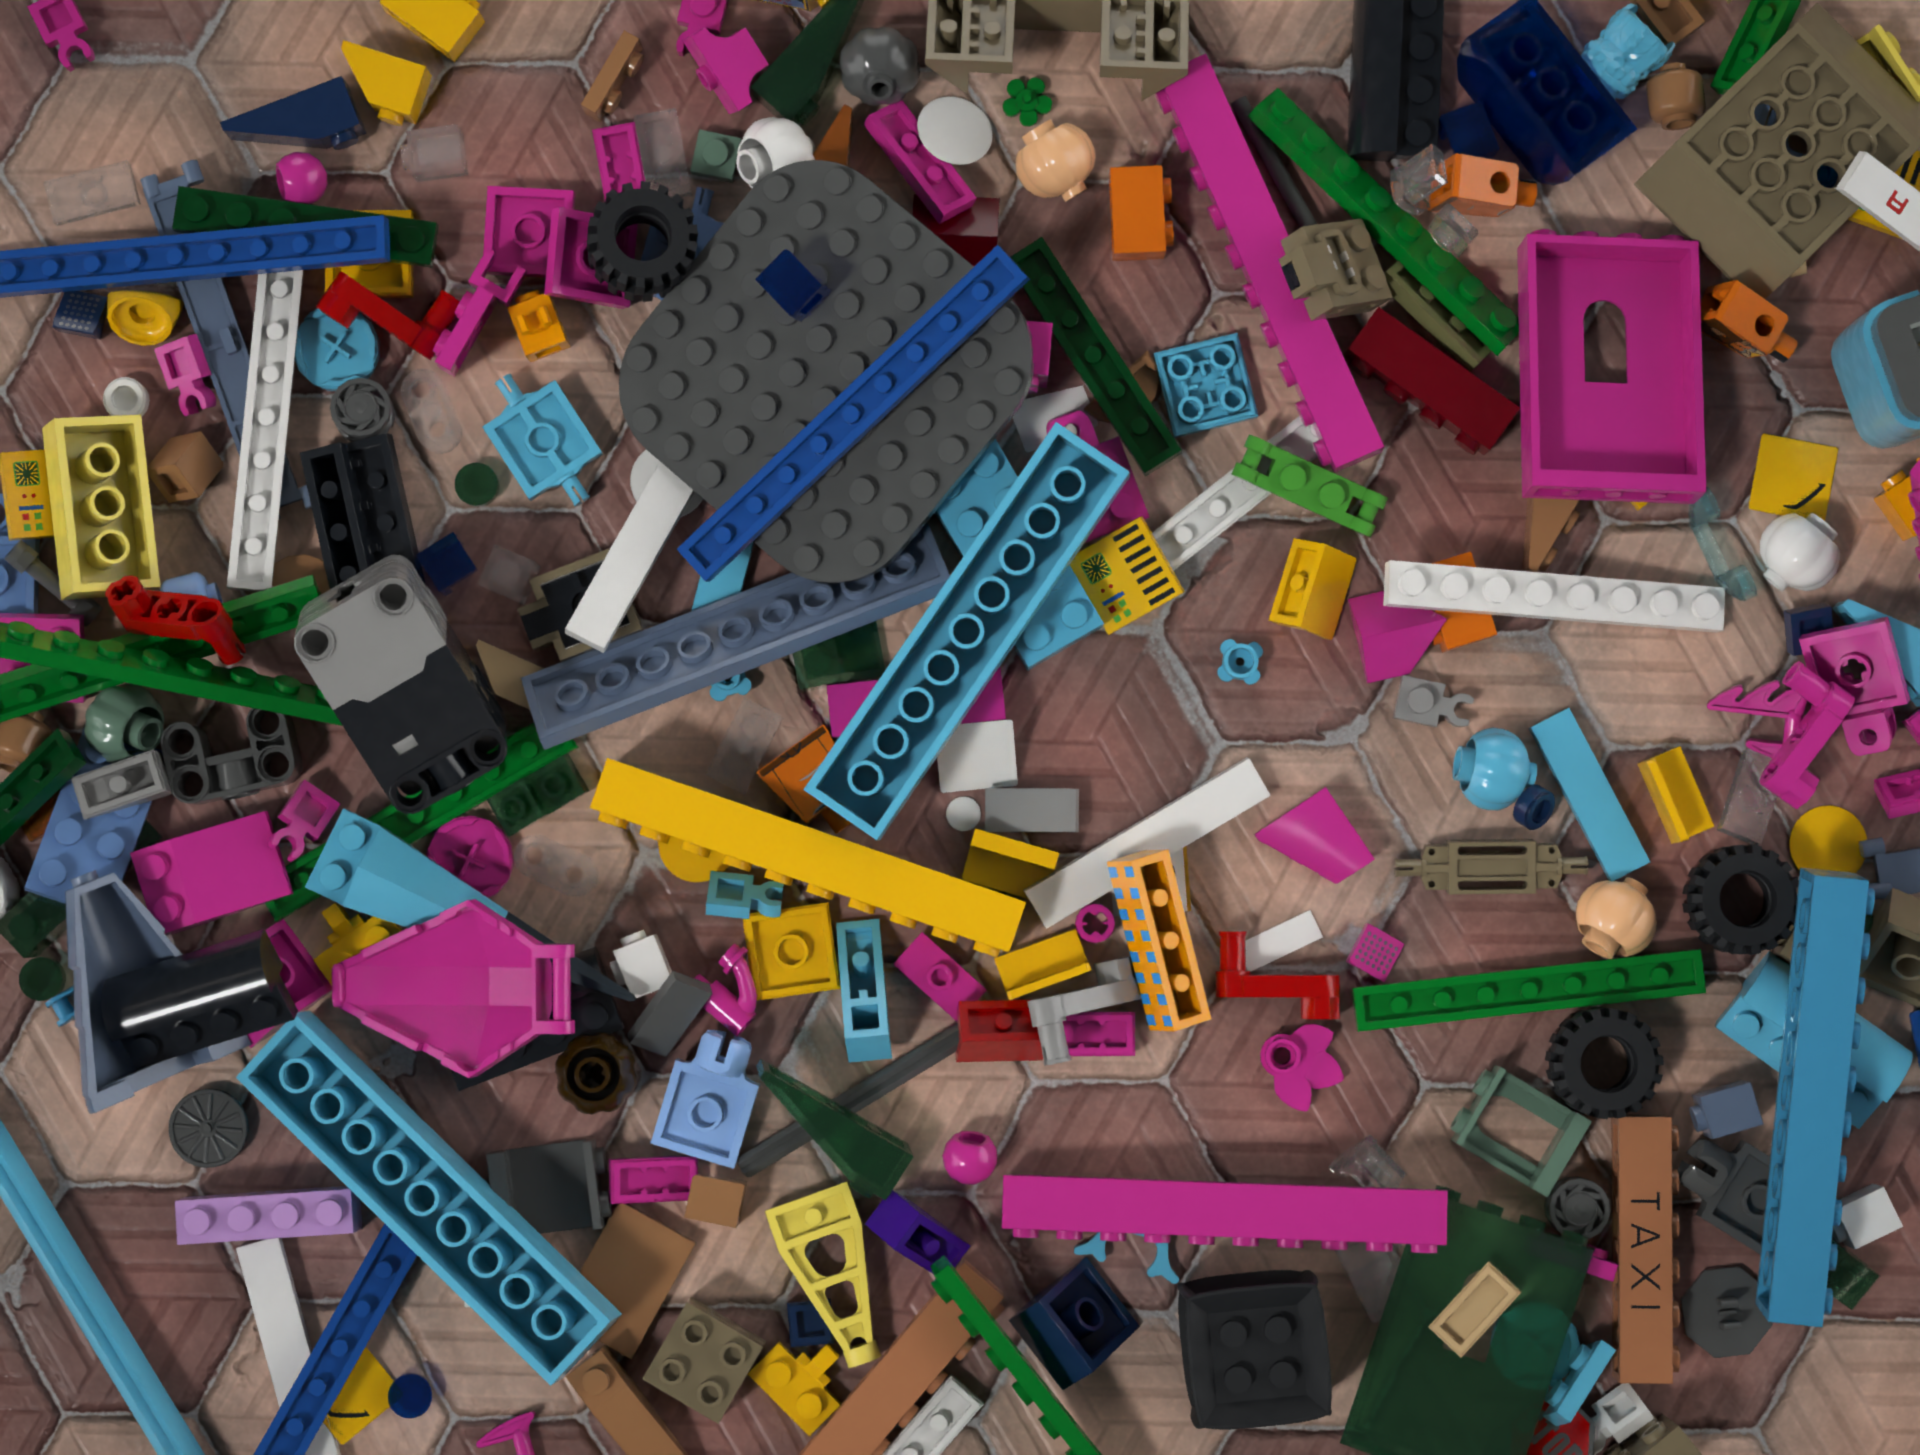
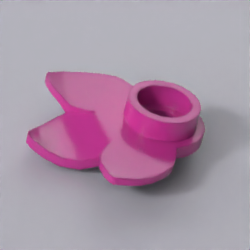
M1306 1024L1299 1027L1291 1035H1273L1261 1047V1064L1269 1074L1274 1076L1276 1095L1285 1104L1299 1111H1308L1312 1096L1311 1088H1327L1342 1082L1344 1079L1337 1061L1325 1051L1332 1041L1334 1032L1321 1025ZM1280 1047L1287 1048L1290 1054L1288 1061L1283 1064H1279L1274 1060V1052Z

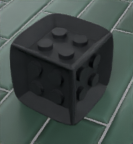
M1257 1271L1211 1276L1177 1284L1179 1290L1178 1315L1184 1375L1188 1397L1192 1406L1190 1417L1196 1428L1231 1430L1306 1422L1332 1414V1383L1325 1316L1317 1288L1318 1278L1312 1271Z

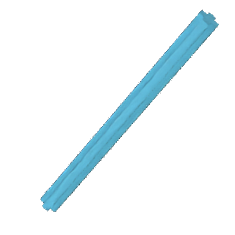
M0 1119V1197L157 1455H205Z

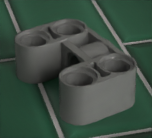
M252 708L246 718L251 748L212 756L208 736L201 727L186 722H175L169 725L161 736V748L173 795L181 802L200 805L219 800L242 798L258 794L263 790L295 782L302 772V758L292 716L276 713L279 717L278 729L274 733L266 735L261 729L260 721L265 713L270 711ZM188 730L194 737V745L188 753L181 754L176 747V739L181 732ZM283 753L289 761V767L283 776L275 777L270 771V762L275 755ZM198 773L203 779V788L198 795L191 797L185 789V782L191 774Z

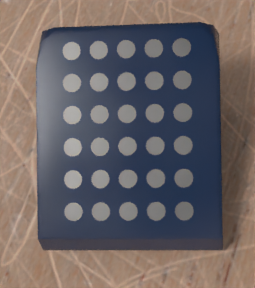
M80 291L64 292L54 317L52 328L62 333L101 340L107 313L108 297Z

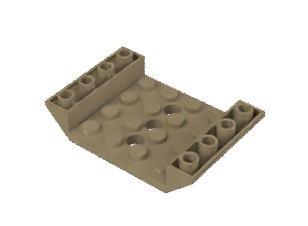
M1816 3L1634 185L1689 240L1699 241V250L1730 281L1738 280L1766 299L1860 208L1835 189L1836 187L1827 188L1822 186L1817 179L1819 167L1830 166L1835 169L1838 174L1839 184L1858 152L1863 151L1868 152L1895 173L1920 148V104L1830 14ZM1766 104L1774 109L1776 113L1774 125L1764 126L1756 120L1754 112L1757 105ZM1798 135L1806 141L1807 153L1805 156L1796 157L1787 151L1786 139L1788 136Z

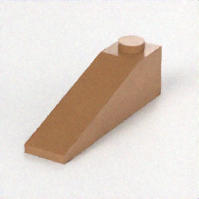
M607 1345L602 1346L565 1376L589 1410L626 1455H688Z

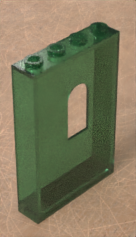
M1436 1185L1435 1189L1448 1190L1447 1245H1438L1437 1253L1411 1252V1244L1405 1245L1340 1443L1371 1455H1528L1596 1248L1588 1246L1589 1237L1566 1229H1563L1561 1236L1544 1230L1546 1226L1544 1221L1521 1214L1519 1221L1502 1216L1504 1208L1480 1199L1477 1206H1473L1460 1201L1462 1193ZM1490 1261L1522 1293L1500 1316L1484 1363L1467 1356L1460 1358L1455 1352L1443 1348L1444 1342L1428 1326L1460 1293L1467 1277L1473 1272L1481 1270Z

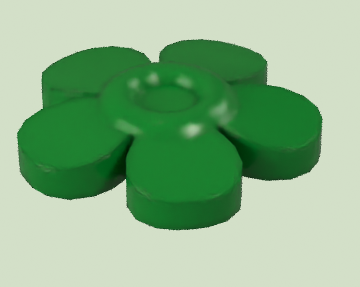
M1033 77L1028 81L1027 89H1025V85L1020 79L1010 81L1007 85V93L1012 98L1006 99L1003 103L1005 115L1015 117L1020 113L1019 121L1023 126L1030 127L1035 125L1038 119L1037 113L1045 115L1052 108L1050 97L1042 95L1045 89L1044 82L1039 78Z

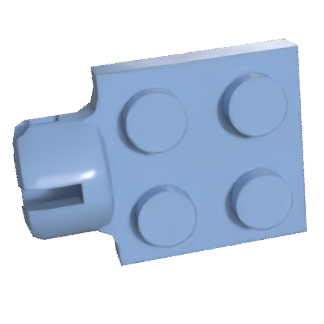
M707 1030L701 1036L697 1053L693 1060L679 1058L675 1060L650 1144L734 1169L761 1083L754 1082L746 1076V1068L752 1051L749 1041L740 1036H734V1039L730 1041L726 1056L720 1054L727 1032Z

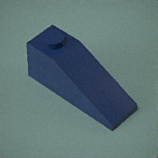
M342 76L220 122L222 130L231 140L323 149L334 147L335 150L348 148L359 141V136L367 134L351 90Z

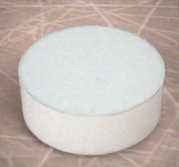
M129 377L113 380L106 387L103 394L104 407L111 416L141 414L142 417L149 407L148 391L140 382Z

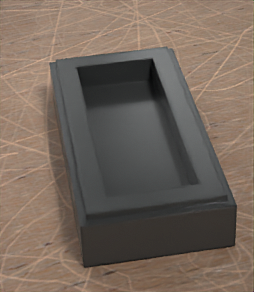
M672 971L627 1033L629 1043L666 1057L712 995L710 985Z

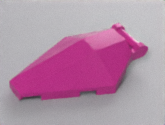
M476 899L466 900L439 913V916L422 924L413 925L361 950V953L338 964H334L332 968V1004L335 1008L338 1007L362 1020V1024L414 1051L422 1050L441 1060V1065L467 1078L479 1076L541 1034H575V1019H571L570 958H575V944H544ZM550 958H553V1019H549L552 1011V963Z

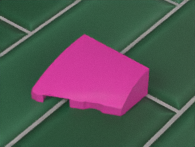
M1326 787L1254 834L1259 842L1276 849L1291 860L1308 867L1334 884H1338L1375 860Z

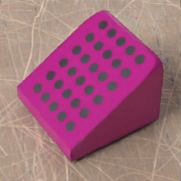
M1365 923L1345 962L1385 982L1404 943L1371 924Z

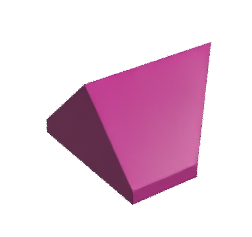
M1384 591L1348 599L1367 684L1410 674L1447 618L1432 610L1383 606Z

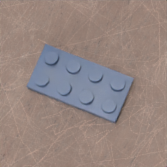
M83 729L77 747L87 763L72 777L111 764L99 752L89 746ZM123 743L126 751L140 750ZM139 751V752H135V753H133V754H134V755H138V754H141V753H144V752H143V751ZM70 778L61 787L24 886L25 891L66 904L65 891L73 888L70 880L96 870L99 878L115 873L123 882L131 862L130 853L135 851L153 800L84 820Z

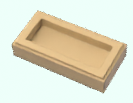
M1488 1261L1428 1328L1462 1358L1522 1291Z

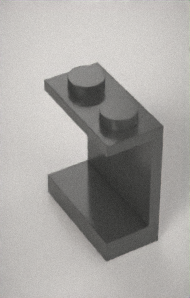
M596 1138L498 1150L486 1154L490 1188L509 1206H512L540 1234L593 1227V1230L602 1229L606 1225L605 1218L612 1217L609 1191H602L600 1174L607 1173L604 1147L597 1148Z

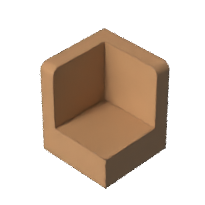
M199 431L170 438L148 465L147 471L149 477L168 503L199 498L222 469L223 461L203 433Z
M698 1174L694 1175L684 1218L736 1228L739 1225L748 1181L733 1178L723 1180Z

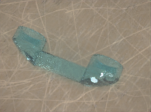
M1706 486V493L1695 504H1689V526L1710 567L1715 582L1720 587H1723L1726 593L1737 600L1747 601L1757 596L1755 583L1744 565L1729 569L1708 522L1720 517V509L1713 493Z

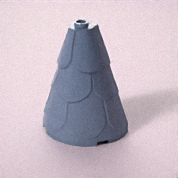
M96 870L70 880L73 888L65 891L68 968L73 970L75 1027L78 1029L82 1095L85 1098L86 1107L90 1114L97 1113L135 1096L134 1092L199 1064L213 1062L251 1045L248 1036L244 1035L136 1069L120 1040L112 1042L107 1033L101 1011L103 984L108 978L183 954L164 934L165 928L115 873L99 878Z

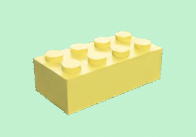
M141 414L54 418L42 428L61 600L106 597L105 592L111 583L129 575L138 577L146 590L154 591L161 586Z

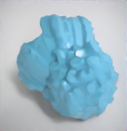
M1630 3L1618 10L1610 18L1606 29L1601 31L1600 37L1588 42L1581 53V61L1577 65V70L1581 74V80L1589 84L1592 92L1599 99L1604 96L1612 101L1616 98H1626L1635 91L1640 80L1645 79L1649 73L1659 69L1669 60L1676 46L1673 41L1664 45L1660 38L1638 18L1636 12L1639 7L1635 4Z

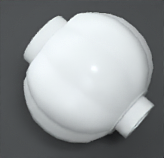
M775 117L763 118L755 121L745 132L737 151V169L741 178L753 188L764 177L783 166L801 161L815 160L813 156L816 150L812 139L806 136L803 129L794 121Z
M1796 513L1782 515L1774 519L1766 527L1760 540V555L1767 568L1763 577L1782 592L1787 586L1802 591H1811L1823 587L1834 577L1839 567L1840 550L1833 542L1838 533L1814 513H1810L1806 519Z

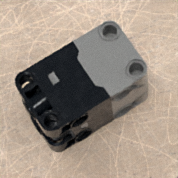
M401 555L387 556L303 606L294 638L296 653L392 805L398 811L404 814L420 812L442 798L460 791L504 761L507 755L506 717L504 711L495 699L481 670L471 660L448 623L447 617L434 594L426 587L413 564L406 557ZM500 743L498 749H496L494 752L486 753L492 750L495 746H497ZM398 788L407 795L416 794L421 790L422 792L417 797L406 798L399 793Z

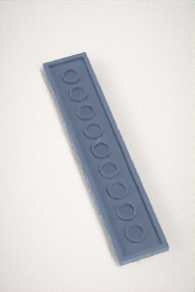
M926 522L892 563L865 579L843 583H823L806 579L792 572L609 643L604 653L594 649L522 677L521 681L536 731L544 750L935 598L950 577V574L928 522Z

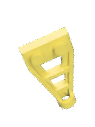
M846 1181L765 1210L780 1255L843 1349L848 1368H853L881 1357L876 1339L873 1336L863 1222L849 1182ZM837 1234L844 1241L845 1266L837 1274L831 1276L820 1275L806 1257V1245L810 1241L824 1236ZM847 1280L854 1286L858 1308L853 1315L841 1318L835 1315L825 1295V1290L829 1286ZM856 1337L866 1340L864 1343L853 1347L850 1346L851 1341Z

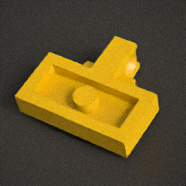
M335 902L321 912L334 931L327 936L332 946L313 960L332 986V968L334 964H338L361 953V950L401 932L402 929L398 924L374 916L365 921L360 914H357L351 919L343 906Z
M779 1341L748 1372V1375L808 1436L841 1405V1402L825 1387L831 1379L824 1372L839 1358V1354L829 1344H825L812 1358L804 1351L796 1358Z

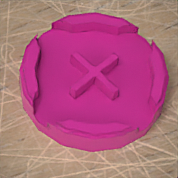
M475 816L454 818L442 825L434 834L426 853L427 857L488 898L499 893L510 879L514 865L512 844L505 832L492 821Z

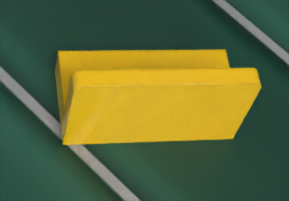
M1293 538L1268 621L1281 626L1305 630L1323 639L1332 640L1356 565V558L1324 543Z
M1680 746L1637 763L1671 844L1681 843L1693 835L1715 827Z
M975 828L962 879L1028 899L1023 890L1054 872L1059 853Z
M1076 929L994 958L1009 1000L1091 971Z

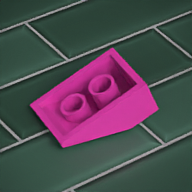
M268 811L175 837L130 853L146 907L165 928V935L176 934L294 894L279 845L273 849L267 847L270 837L275 833Z

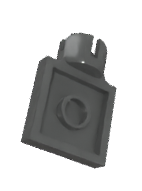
M1699 1139L1686 1153L1705 1164L1702 1170L1692 1164L1689 1165L1681 1160L1678 1168L1679 1182L1698 1194L1702 1200L1696 1215L1760 1254L1770 1156L1743 1140H1740L1737 1147L1730 1152L1709 1140Z

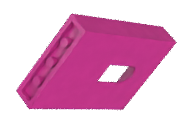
M1549 229L1535 230L1527 234L1517 248L1522 498L1695 504L1706 493L1699 241L1684 240V237L1680 235H1665L1659 239H1644L1637 233H1623L1616 237H1599V234L1593 231H1582L1574 235H1557L1554 230ZM1595 302H1610L1616 305L1624 315L1627 383L1585 382L1584 313Z

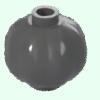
M869 27L860 30L851 41L846 43L840 53L839 64L842 70L841 78L844 88L851 95L858 97L869 106L897 104L908 92L914 89L919 81L920 65L918 63L919 55L916 45L908 37L901 35L898 30L892 27Z

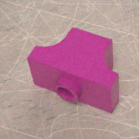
M705 27L682 40L699 66L696 69L699 80L708 91L714 90L728 114L738 112L753 102L749 93L750 82L757 72L769 64L746 27L725 38L713 35Z

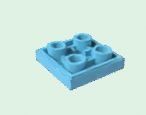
M1238 333L1153 354L1173 438L1258 418Z

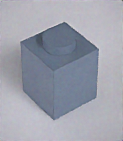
M1740 1080L1692 1095L1694 1106L1689 1107L1690 1116L1696 1131H1703L1704 1137L1716 1139L1763 1125L1752 1084L1749 1081Z

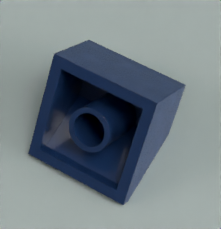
M1087 1257L1080 1260L1034 1296L1009 1319V1322L1062 1390L1093 1373L1140 1327Z

